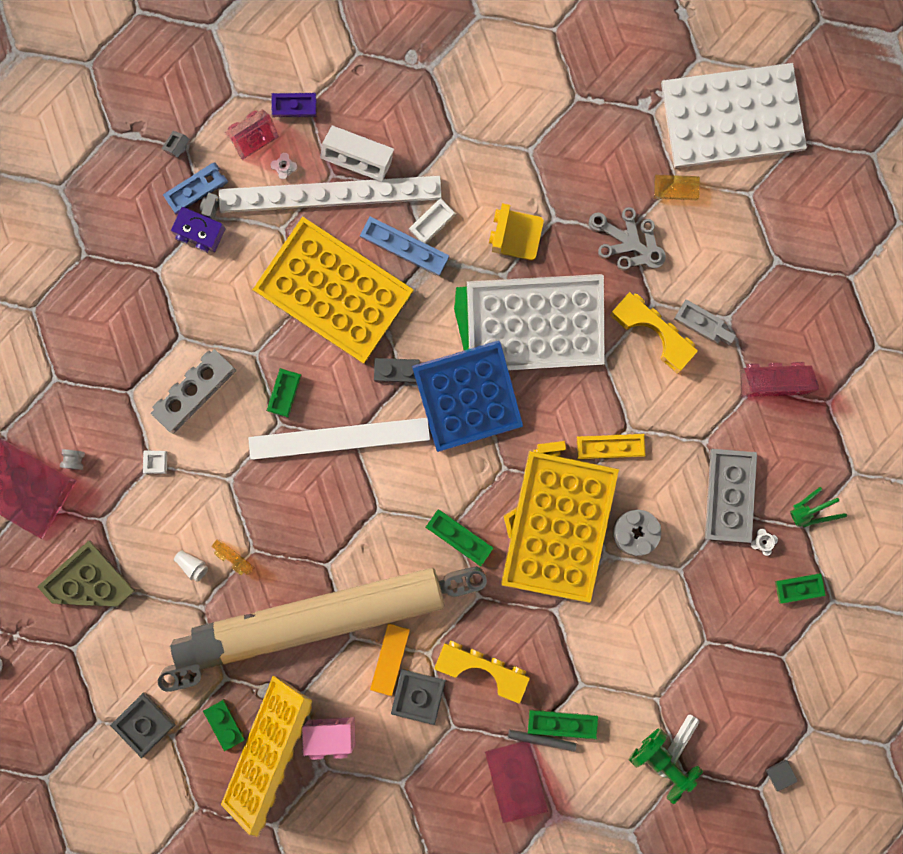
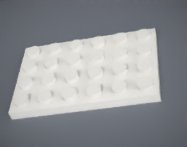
M793 63L662 80L661 82L674 168L805 151L807 148Z
M602 274L467 282L469 349L499 340L508 370L604 364V276Z

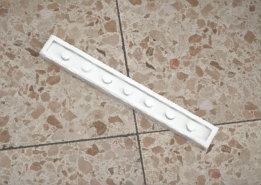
M427 418L254 436L248 437L250 459L256 460L430 441Z

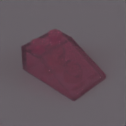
M263 109L251 112L247 115V119L241 123L236 122L230 125L228 131L225 132L241 160L279 137L271 116Z
M522 741L485 751L503 823L548 812L530 743Z

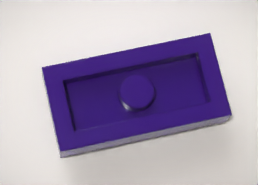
M272 93V117H317L316 93Z

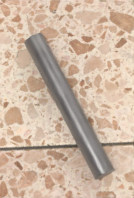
M511 729L508 732L509 739L575 752L577 746L575 742L536 734H528Z

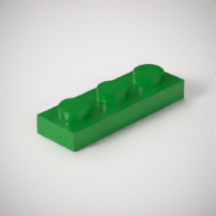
M439 509L425 527L480 567L494 549Z
M529 709L527 733L597 739L598 715Z

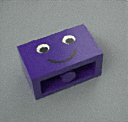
M181 206L171 232L176 236L175 239L184 244H187L189 241L196 244L195 248L208 253L209 250L216 252L226 228L220 222Z

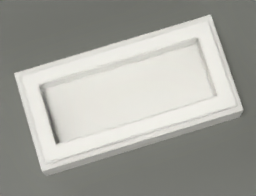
M440 198L409 228V231L419 241L427 244L456 216V213Z

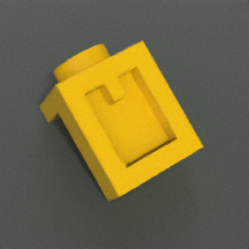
M565 441L537 444V449L533 451L561 456V451L566 450Z

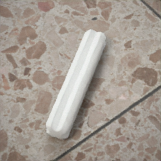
M692 715L687 716L667 750L673 756L671 761L674 764L699 724V720ZM662 771L657 773L663 778H667V776Z

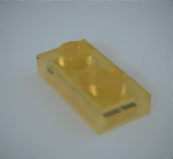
M654 176V199H699L700 176Z
M216 539L211 547L215 549L214 554L222 561L229 560L233 564L231 568L238 574L243 575L245 573L250 575L255 569L253 565L223 541Z

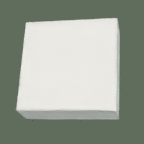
M144 451L143 473L167 474L168 451Z

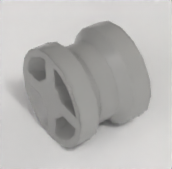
M62 449L63 461L60 463V468L83 470L81 462L85 452Z

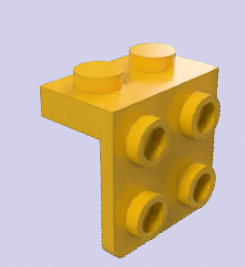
M502 203L501 209H496L493 222L497 223L496 231L491 230L489 244H493L492 252L531 261L534 260L544 223L543 218L511 211V205Z

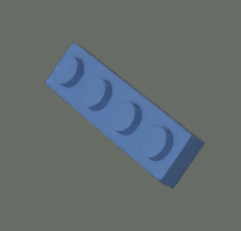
M369 217L360 234V238L439 277L449 259V255L372 217Z

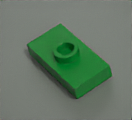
M282 368L279 369L266 410L267 412L289 418L302 377L301 374Z

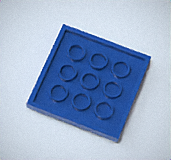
M499 340L412 366L437 452L523 427Z

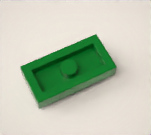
M821 573L775 581L779 604L826 596Z
M224 699L203 711L224 752L246 740Z

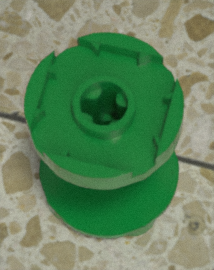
M658 728L642 741L643 744L639 750L636 748L633 751L629 761L636 768L647 762L657 773L662 771L675 784L667 795V799L672 804H675L682 797V793L685 790L689 793L698 784L696 779L702 775L703 770L696 766L684 774L671 761L673 756L662 746L668 735L661 728Z

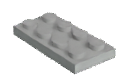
M710 449L705 539L752 543L757 452Z

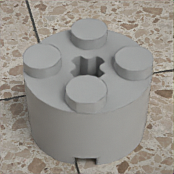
M632 510L622 514L616 520L613 526V538L617 547L625 554L632 556L645 555L653 551L659 544L661 525L651 513L644 510ZM639 527V532L642 533V535L634 538V533L632 532V529H637Z

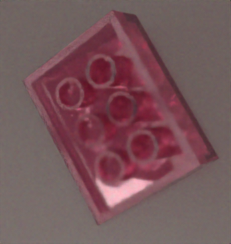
M0 436V515L42 539L77 480Z

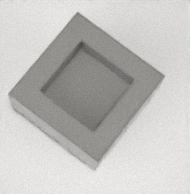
M208 193L207 198H203L200 206L201 214L213 220L219 206L217 195Z

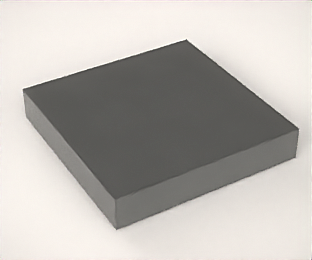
M401 669L391 715L435 725L446 680Z
M144 692L110 726L140 758H143L175 726V723Z

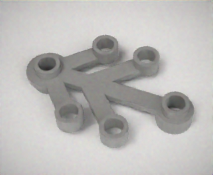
M627 207L622 212V219L626 223L628 235L608 223L605 215L602 213L591 215L588 225L592 231L600 232L603 230L622 242V244L613 246L608 244L601 245L598 250V255L601 258L607 259L610 255L633 250L641 254V256L633 258L627 256L620 257L617 261V267L622 271L642 264H646L650 268H659L665 262L666 255L664 250L656 246L653 233L655 224L651 219H645L640 226L641 231L645 233L646 247L639 242L634 221L636 212L633 208ZM630 211L633 217L627 218L625 212ZM600 218L602 224H595L594 219ZM645 223H649L651 225L650 230H646L644 228ZM607 248L609 254L603 255L601 249ZM656 253L659 257L658 260H653L651 254ZM626 260L628 266L622 267L620 261Z

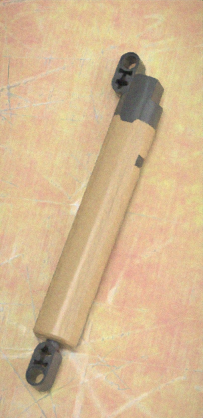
M475 566L446 574L443 580L439 581L436 570L432 567L257 611L252 614H245L193 627L190 636L172 641L170 649L174 665L165 667L158 678V686L165 692L191 687L199 683L204 672L203 669L442 610L444 608L442 594L447 593L449 596L456 597L480 591L486 586L487 578L484 571L480 567ZM474 574H480L482 579L479 583L470 582V577ZM462 577H465L468 586H464ZM451 580H455L457 588L452 589ZM191 670L192 673H196L195 677L192 674H187L188 671ZM172 675L175 678V682L168 683L165 681L164 676Z

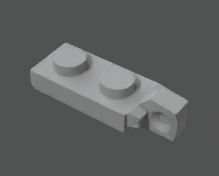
M686 299L673 319L717 344L719 341L730 345L736 335L726 330L728 325L724 323L725 321Z

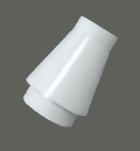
M183 550L179 551L174 557V561L190 580L194 579L198 582L208 571L204 561L187 554Z

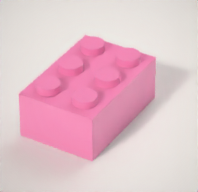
M354 717L311 719L302 727L303 755L309 756L310 759H323L325 755L333 754V758H346L349 753H352L356 745Z

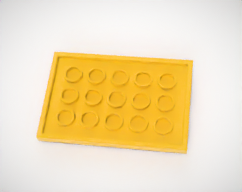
M303 216L252 289L255 293L362 364H365L414 292V289Z
M529 451L501 585L591 603L619 469Z
M272 676L221 803L225 810L249 835L258 837L260 830L265 827L266 815L269 808L275 802L276 790L284 779V770L287 763L292 759L296 740L302 734V725L305 717L311 711L312 700L276 676Z

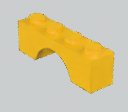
M629 292L612 311L610 316L626 330L635 326H645L654 330L662 341L663 351L660 360L678 374L698 352L695 349V343L687 337L685 339L678 334L679 330L673 324H666L661 319L662 316L654 308L649 309L644 305L645 301L636 293L633 295Z
M451 640L449 644L444 642L434 667L435 670L456 678L462 671L469 668L484 669L495 678L499 696L520 704L530 679L529 676L525 675L526 670L516 666L513 667V670L504 667L505 662L499 659L492 658L490 661L483 658L484 654L471 649L470 652L462 650L463 645Z

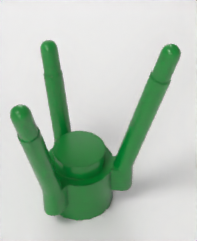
M822 487L817 488L801 502L793 505L794 509L790 511L796 526H803V528L813 524L845 518L847 514L842 513L812 519L814 518V513L839 502V498H835L812 509L808 505L804 507L806 503L822 491Z

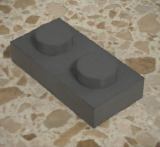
M375 358L374 381L417 383L412 366L420 364V360Z

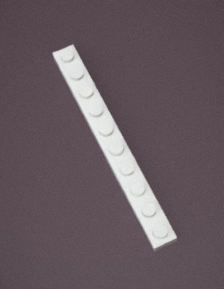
M440 176L383 179L382 182L379 180L219 189L221 213L439 200L441 198Z

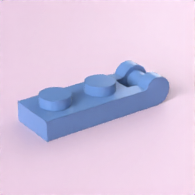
M217 163L208 165L163 194L176 215L179 213L181 206L188 208L207 196L208 193L228 183L225 175H221L219 172L220 168ZM208 176H212L214 179L210 183L205 179Z

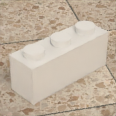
M331 126L322 143L320 159L382 182L391 165L394 149L344 129Z

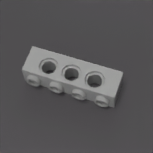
M215 349L212 352L207 351L200 359L202 362L196 368H190L184 375L186 378L180 384H174L168 391L170 394L164 400H158L152 407L154 410L150 414L170 433L174 434L237 371ZM213 369V377L205 380L203 378L204 371ZM197 385V393L189 396L187 393L188 387ZM180 401L182 404L181 409L173 412L171 409L173 402Z

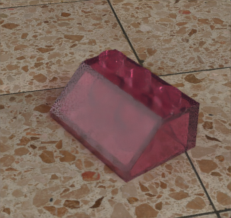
M793 362L791 366H782V363L768 364L769 367H760V364H747L746 368L740 370L741 397L809 395L819 390L812 365L805 366V362Z

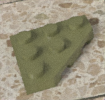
M87 541L37 586L52 604L117 607L135 592L132 586L91 541Z

